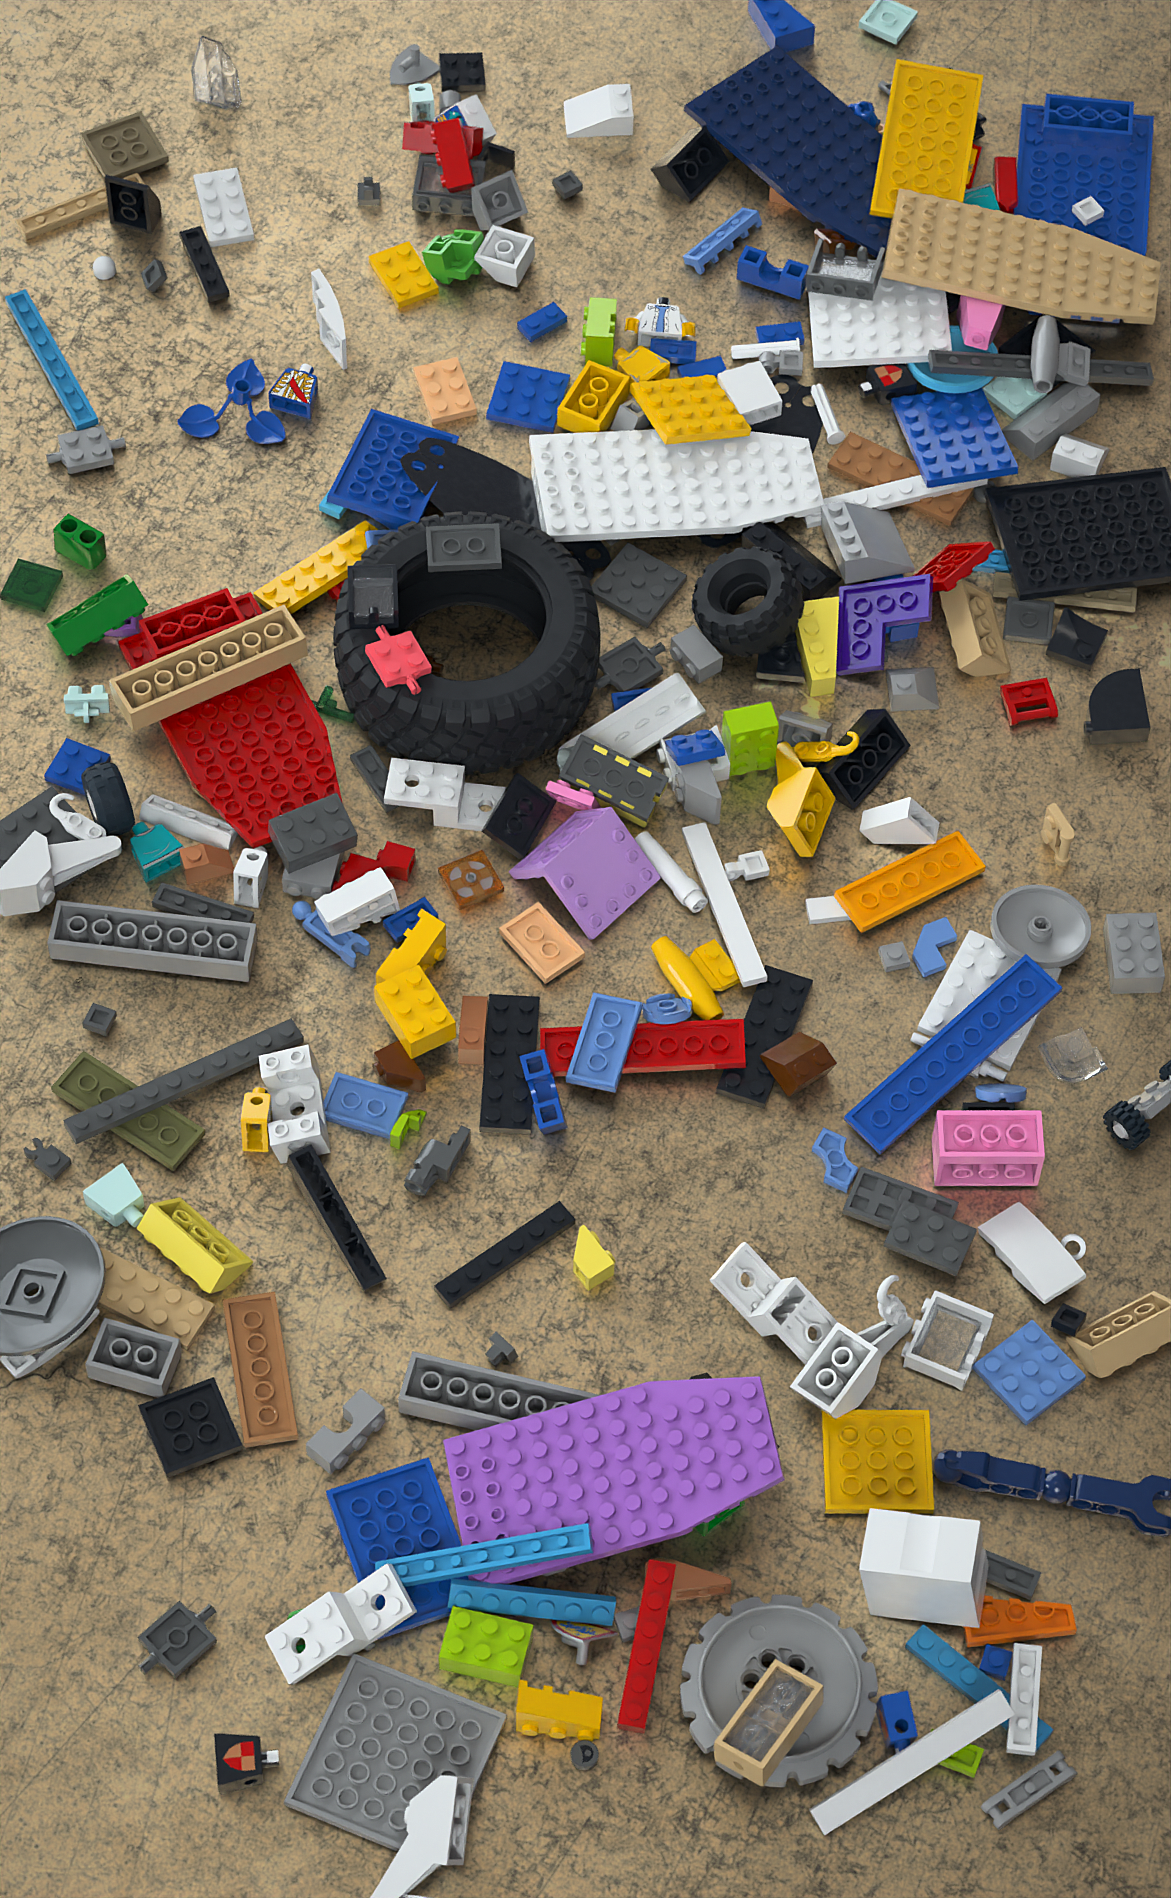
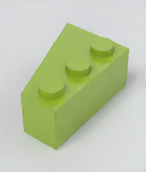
M590 297L589 307H584V320H587V324H583L582 338H586V342L581 343V356H585V365L590 360L603 366H613L617 299Z

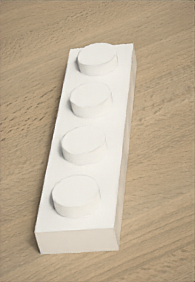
M1014 1643L1009 1706L1015 1715L1008 1719L1006 1753L1035 1755L1042 1646Z

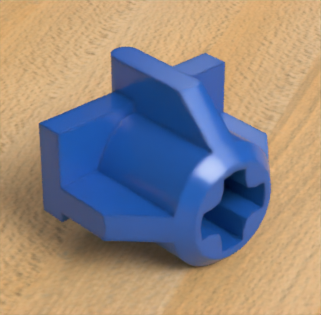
M860 101L849 105L855 115L864 119L874 129L880 124L881 120L875 115L871 102Z

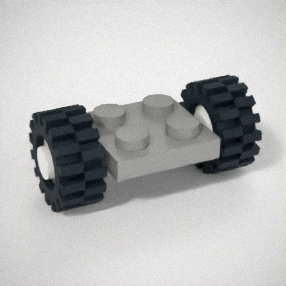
M1171 1060L1159 1070L1161 1074L1159 1077L1161 1080H1164L1163 1082L1153 1081L1144 1087L1145 1091L1141 1095H1136L1128 1101L1121 1100L1104 1113L1103 1119L1105 1120L1103 1122L1104 1125L1108 1126L1106 1127L1107 1131L1112 1133L1111 1137L1113 1139L1116 1138L1119 1145L1122 1143L1123 1148L1134 1150L1149 1138L1151 1129L1148 1128V1122L1144 1120L1153 1118L1171 1103Z

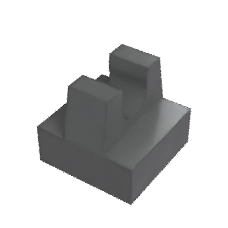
M364 177V183H358V206H380V183H373V177Z
M497 1331L489 1338L492 1347L485 1355L488 1357V1361L495 1367L504 1359L511 1364L518 1357L515 1348Z

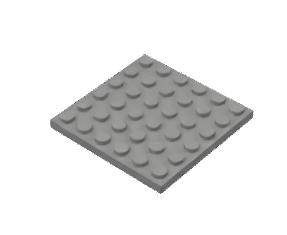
M353 1653L284 1800V1805L398 1852L409 1835L406 1830L407 1824L404 1821V1815L407 1806L410 1805V1800L439 1776L448 1775L474 1778L473 1796L507 1720V1714Z

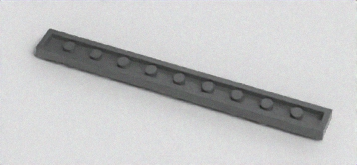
M929 350L928 353L931 373L1032 379L1030 368L1031 356L944 350ZM1090 359L1089 382L1152 386L1154 376L1150 363ZM1058 373L1056 374L1055 380L1065 381Z
M292 1018L64 1119V1127L74 1143L79 1144L259 1063L260 1055L290 1049L304 1042V1036Z

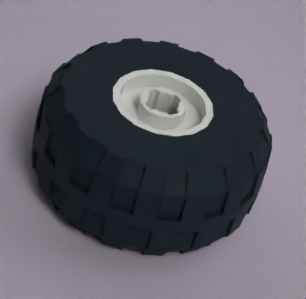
M107 761L86 768L81 774V779L94 822L105 829L106 836H118L129 832L135 825V817L125 783L116 764Z

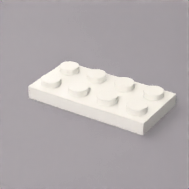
M232 168L193 175L210 247L254 240V233L238 169Z

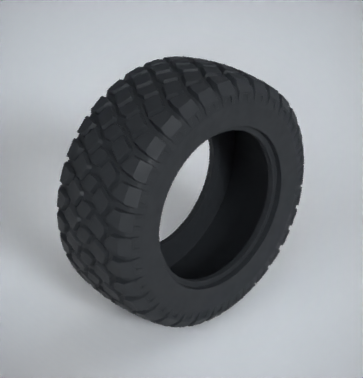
M462 511L444 513V517L440 518L436 514L421 518L420 523L411 521L398 527L399 532L391 531L378 539L379 545H371L361 555V561H356L354 565L397 564L399 628H386L390 636L404 633L414 622L434 611L453 606L474 605L496 609L514 617L531 631L539 644L522 663L498 676L481 680L462 681L427 674L416 680L421 687V691L418 694L415 693V695L411 693L407 684H397L386 688L365 652L366 645L381 640L375 631L376 629L349 628L348 579H345L339 594L334 619L336 621L333 633V644L336 646L334 648L335 667L338 668L337 677L351 714H354V720L363 731H369L368 737L380 747L387 746L386 751L399 759L406 757L408 760L465 766V775H473L474 771L478 770L481 774L499 772V767L507 770L523 765L524 760L532 761L543 755L546 749H552L563 740L565 735L571 732L578 723L579 717H582L590 701L589 698L594 690L600 660L601 633L598 608L590 582L585 577V572L576 559L572 558L571 553L563 545L555 543L554 538L542 530H535L534 526L520 520L512 522L511 517L498 514L488 517L486 512L472 511L468 512V515H463ZM499 523L502 569L428 572L426 527ZM391 587L355 588V615L369 614V608L377 607L379 614H391Z

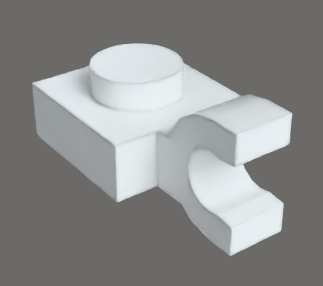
M762 850L739 855L738 862L725 863V872L729 882L737 879L740 875H743L745 881L769 876L770 872Z

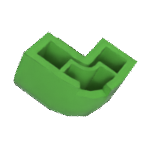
M454 229V234L444 237L437 235L422 251L428 272L436 280L447 285L454 278L467 280L471 274L479 275L483 267L474 259V256L484 241L483 233Z

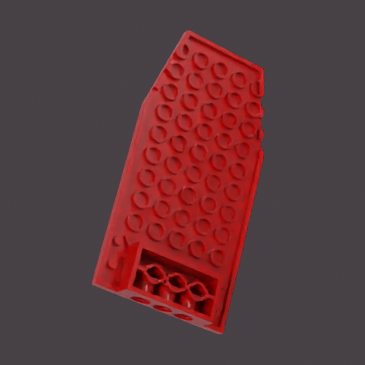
M228 588L139 620L140 633L119 640L118 645L127 664L133 670L263 613L251 592L233 598ZM291 663L158 721L191 785L252 849L272 842L268 833V821L270 819L335 793H338L342 802L327 728Z

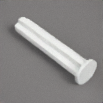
M799 338L793 341L731 346V356L733 359L760 357L765 351H771L777 356L780 355V350L800 352Z
M820 383L812 385L811 394L827 432V442L831 445L838 444L845 439V434L839 428L823 385Z

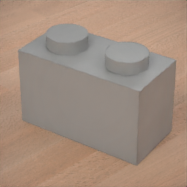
M695 625L671 638L670 654L675 661H679L684 667L686 674L690 678L693 677L698 684L722 671L723 656Z

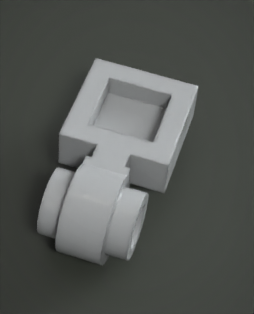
M780 350V355L777 356L771 351H765L759 357L767 374H772L776 368H779V374L802 376L803 352Z

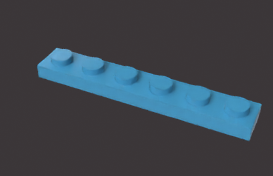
M451 1578L448 1608L455 1606L472 1611L612 1626L616 1596L508 1584H491L489 1582Z
M924 1624L906 1643L905 1648L974 1704L998 1689L1001 1690L1008 1704H1010V1694ZM1039 1717L1037 1721L1036 1752L1054 1730ZM1007 1719L1006 1721L1002 1722L1000 1725L1008 1731V1719Z

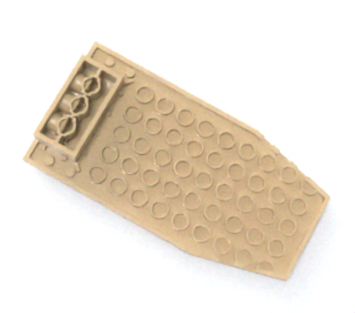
M899 188L881 277L1059 318L1070 319L1071 315L1080 316L1081 320H1090L1091 317H1102L1103 321L1112 322L1117 318L1122 319L1124 323L1153 325L1156 316L1161 262L1065 225H1056L1043 220L1026 218L1022 215H1013L1000 210H991L978 205L965 204L956 200H948L934 195H926L914 192L913 190Z

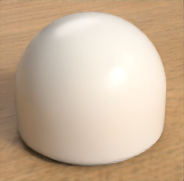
M100 256L93 263V272L98 279L107 280L115 275L116 266L110 257Z
M1068 1234L1062 1238L1060 1243L1065 1248L1067 1242L1077 1241L1080 1244V1250L1077 1254L1071 1256L1075 1261L1079 1260L1086 1251L1085 1241L1077 1234Z

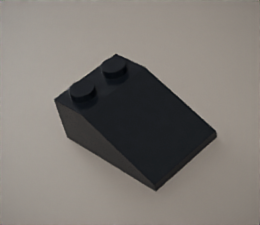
M106 174L104 179L110 223L152 234L162 216L161 203L157 195L148 185Z

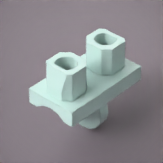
M94 685L91 688V694H83L82 687L69 686L68 693L64 694L66 714H74L75 717L84 716V723H90V716H99V713H110L108 693H106L104 685Z

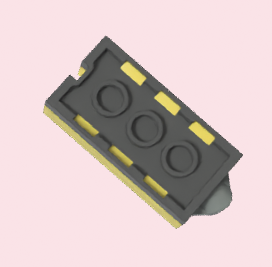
M582 734L575 746L562 748L558 751L556 761L560 769L558 780L570 784V788L576 791L582 788L592 792L593 797H595L601 807H612L616 814L644 828L654 812L656 802L658 803L669 780V777Z

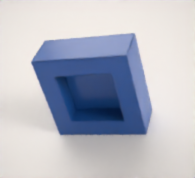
M986 1644L979 1670L987 1676L1005 1681L1013 1652Z

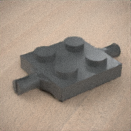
M633 637L600 656L598 667L604 675L596 680L595 687L599 690L610 683L619 692L637 690L663 674V668L656 661L655 656L666 650L665 646L662 645V642H659L649 649L642 645L636 637Z
M178 1601L138 1636L139 1642L150 1654L148 1658L138 1665L139 1669L146 1675L156 1664H159L176 1679L217 1643L216 1637L205 1625V1622L216 1613L215 1608L208 1604L196 1614Z

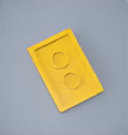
M409 241L368 256L369 264L398 309L439 293V287Z

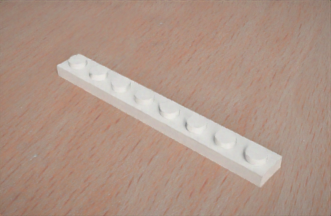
M918 475L825 498L823 502L824 505L833 502H848L877 510H885L917 502L923 498L937 497L985 485L988 483V479L927 488L922 476ZM821 511L803 516L807 528L821 525Z

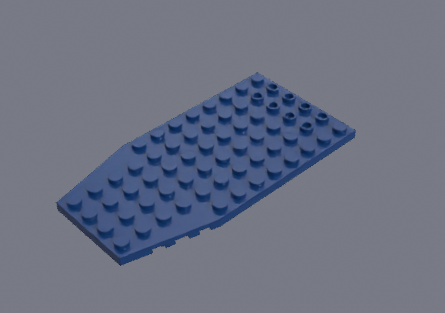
M1046 94L1044 106L1022 104L1017 158L1018 206L1014 208L1013 215H1022L1030 219L1043 220L1056 225H1065L1146 256L1154 116L1135 115L1134 102ZM1091 196L1102 207L1104 215L1085 226L1072 212L1074 204ZM1027 310L1028 315L1040 316L1042 314ZM1071 315L1070 319L1081 320L1080 316ZM1091 317L1090 321L1108 322L1103 321L1102 317ZM1116 318L1111 323H1119L1121 319Z

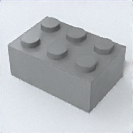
M1106 914L1103 936L1111 994L1161 993L1165 973L1157 914Z
M104 1318L86 1361L88 1378L157 1398L162 1397L167 1393L182 1354L180 1339Z

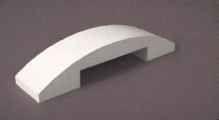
M96 1307L85 1324L60 1344L31 1355L1 1356L0 1362L16 1379L30 1373L52 1359L73 1342L92 1323L100 1311Z

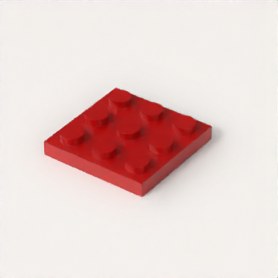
M991 541L948 544L912 576L930 574L933 577V592L943 590L948 592L957 586V582L961 578L969 576L977 564L985 562L989 558L988 555L995 548Z

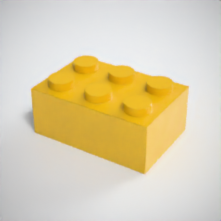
M588 360L558 407L557 426L573 433L606 432L615 418L619 406L625 402L629 395L630 376Z
M420 965L374 986L375 1003L411 1059L456 1038V1022Z

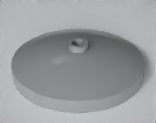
M1025 885L1014 888L997 901L991 916L990 928L997 946L1008 957L1017 962L1027 954L1042 969L1063 967L1077 960L1085 952L1091 936V921L1082 904L1070 894L1051 886Z

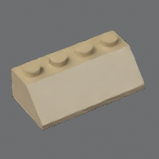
M962 578L957 582V586L948 592L940 591L941 607L945 612L946 626L950 631L951 645L956 653L958 668L962 672H966L974 677L1010 672L1011 666L991 594Z
M1152 1291L1081 1328L1075 1337L1071 1335L1066 1336V1340L1088 1372L1099 1378L1108 1377L1114 1373V1370L1122 1366L1131 1365L1137 1358L1145 1354L1154 1353L1158 1350V1347L1171 1342V1299Z

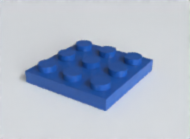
M503 361L486 413V419L554 433L557 424L558 407L566 396L570 383V374Z

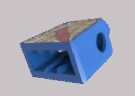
M302 364L299 370L285 369L268 393L269 408L311 419L318 393V379L316 375H313V367L308 364Z

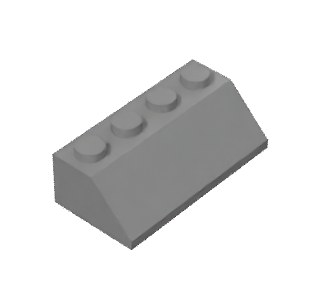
M1065 382L1004 427L1002 432L1009 442L1033 461L1055 445L1061 435L1069 434L1096 414L1100 394L1088 384L1083 387L1071 382Z

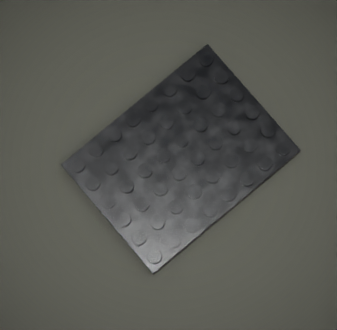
M1166 467L985 488V499L1019 601L1171 582V480Z

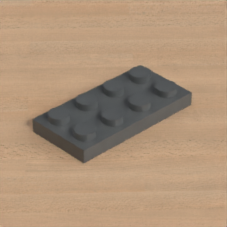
M861 1166L842 1214L890 1231L904 1200L951 1219L954 1218L959 1202Z

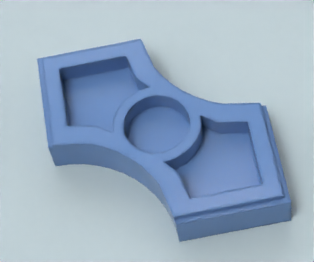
M823 1127L812 1146V1152L817 1154L825 1165L826 1173L823 1182L847 1193L858 1174V1167L852 1164L846 1157L844 1146L847 1138Z

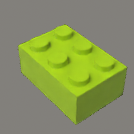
M771 701L723 711L721 739L730 762L729 776L743 775L750 771L766 770L775 766L779 723Z
M453 1606L439 1654V1669L519 1688V1679L522 1680L533 1640V1625Z

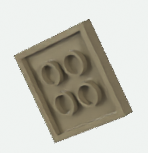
M142 111L80 133L82 142L103 177L107 174L118 178H125L169 162L166 151Z

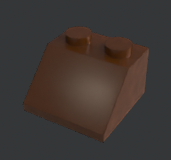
M801 1032L796 1033L759 1056L788 1098L826 1076L837 1064L823 1042Z

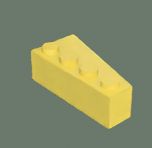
M839 596L804 601L802 618L798 619V627L794 631L810 697L834 694Z

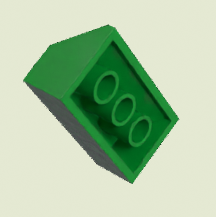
M126 574L46 625L66 656L70 654L75 656L85 649L84 645L91 641L96 643L104 638V633L111 628L116 630L125 624L124 620L130 616L137 617L141 615L149 604L133 579Z

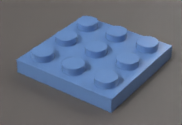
M1033 1319L974 1363L972 1368L1025 1426L1084 1382L1086 1375Z

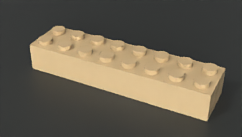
M281 605L110 679L112 699L134 732L308 656L306 637L286 606Z

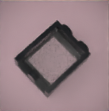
M397 564L348 566L350 629H376L379 626L381 627V625H384L386 628H399Z

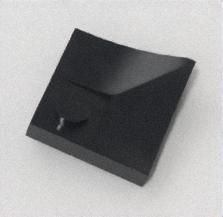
M1065 607L1047 647L1046 655L1091 671L1107 637L1108 630L1083 619Z

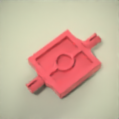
M384 625L377 627L375 631L381 640L366 645L365 652L385 687L407 684L413 695L415 693L418 694L421 691V687L416 680L421 676L430 674L432 666L411 630L390 636Z

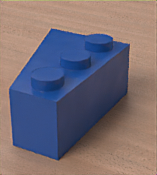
M785 0L748 1V13L770 50L778 46L786 53L814 44L815 25Z

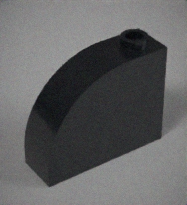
M1140 668L1119 670L1107 675L1097 683L1090 695L1086 721L1083 724L1084 735L1089 737L1090 745L1147 742L1151 727Z

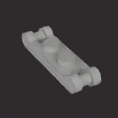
M1057 1751L981 1805V1809L985 1814L989 1813L994 1819L993 1824L998 1830L1004 1828L1011 1820L1064 1783L1071 1781L1078 1774L1073 1766L1069 1767L1064 1761L1065 1756L1061 1751ZM1056 1767L1060 1774L1055 1776L1050 1770L1051 1768ZM1003 1802L1008 1808L1004 1813L998 1808V1805Z

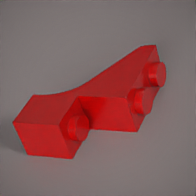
M387 841L384 850H379L376 860L350 853L347 862L343 861L341 865V877L339 882H334L331 892L379 867L382 868L388 879L408 882L416 863L415 849Z

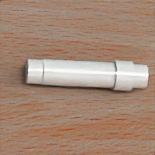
M644 831L640 833L634 840L660 877L672 889L674 896L693 913L702 910L706 906L708 899L702 894L700 886L687 876L649 832Z

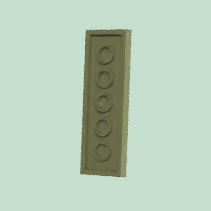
M83 1051L51 1086L53 1093L74 1107L85 1111L138 1086ZM167 1104L110 1129L172 1171L179 1166L205 1136L204 1128Z

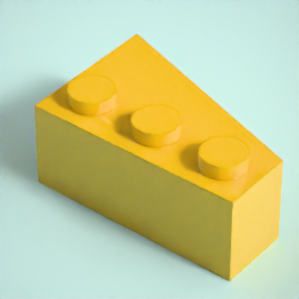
M519 1679L516 1707L517 1732H521L526 1736H536L538 1733L549 1734L550 1737L556 1739H563L566 1736L588 1741L600 1739L603 1697L571 1690L568 1691V1695L553 1692V1686L544 1685L543 1690L527 1687L528 1681Z

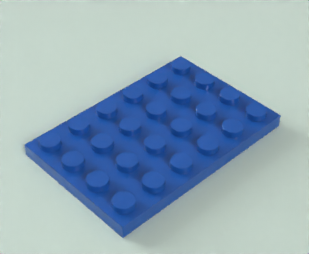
M982 388L966 393L937 391L891 398V407L927 488L1018 474L1017 462Z
M371 409L327 495V502L401 526L411 521L420 523V519L430 503L429 498L436 484L425 496L406 474L400 459L407 453H415L419 449V443L425 438H436L458 444L459 436ZM433 445L430 447L432 454L438 456L444 454V449L441 446ZM413 461L411 463L412 468L416 471H423L426 468L425 464L421 461ZM439 464L438 468L442 469L443 465Z
M429 1457L326 1491L329 1505L357 1583H360L376 1571L375 1562L462 1546ZM468 1576L453 1578V1579L469 1580ZM451 1579L404 1587L417 1612L382 1635L378 1640L450 1616L452 1608H448V1597ZM383 1595L378 1596L375 1605L378 1610L383 1609L385 1606Z

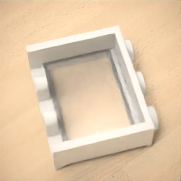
M935 1290L932 1298H926L921 1309V1312L924 1313L922 1320L917 1319L911 1331V1334L914 1335L912 1342L906 1341L901 1353V1356L905 1357L903 1367L911 1368L963 1391L973 1364L991 1328L994 1314Z

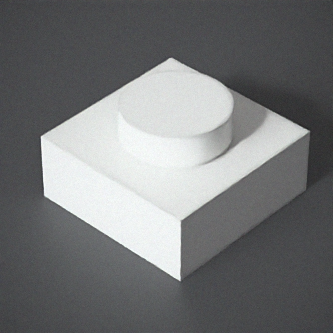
M1091 196L1074 204L1072 212L1085 226L1104 215L1102 207Z

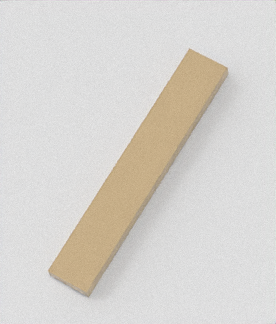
M138 173L122 178L145 185ZM104 185L16 219V226L24 239L28 240L108 208L106 187Z

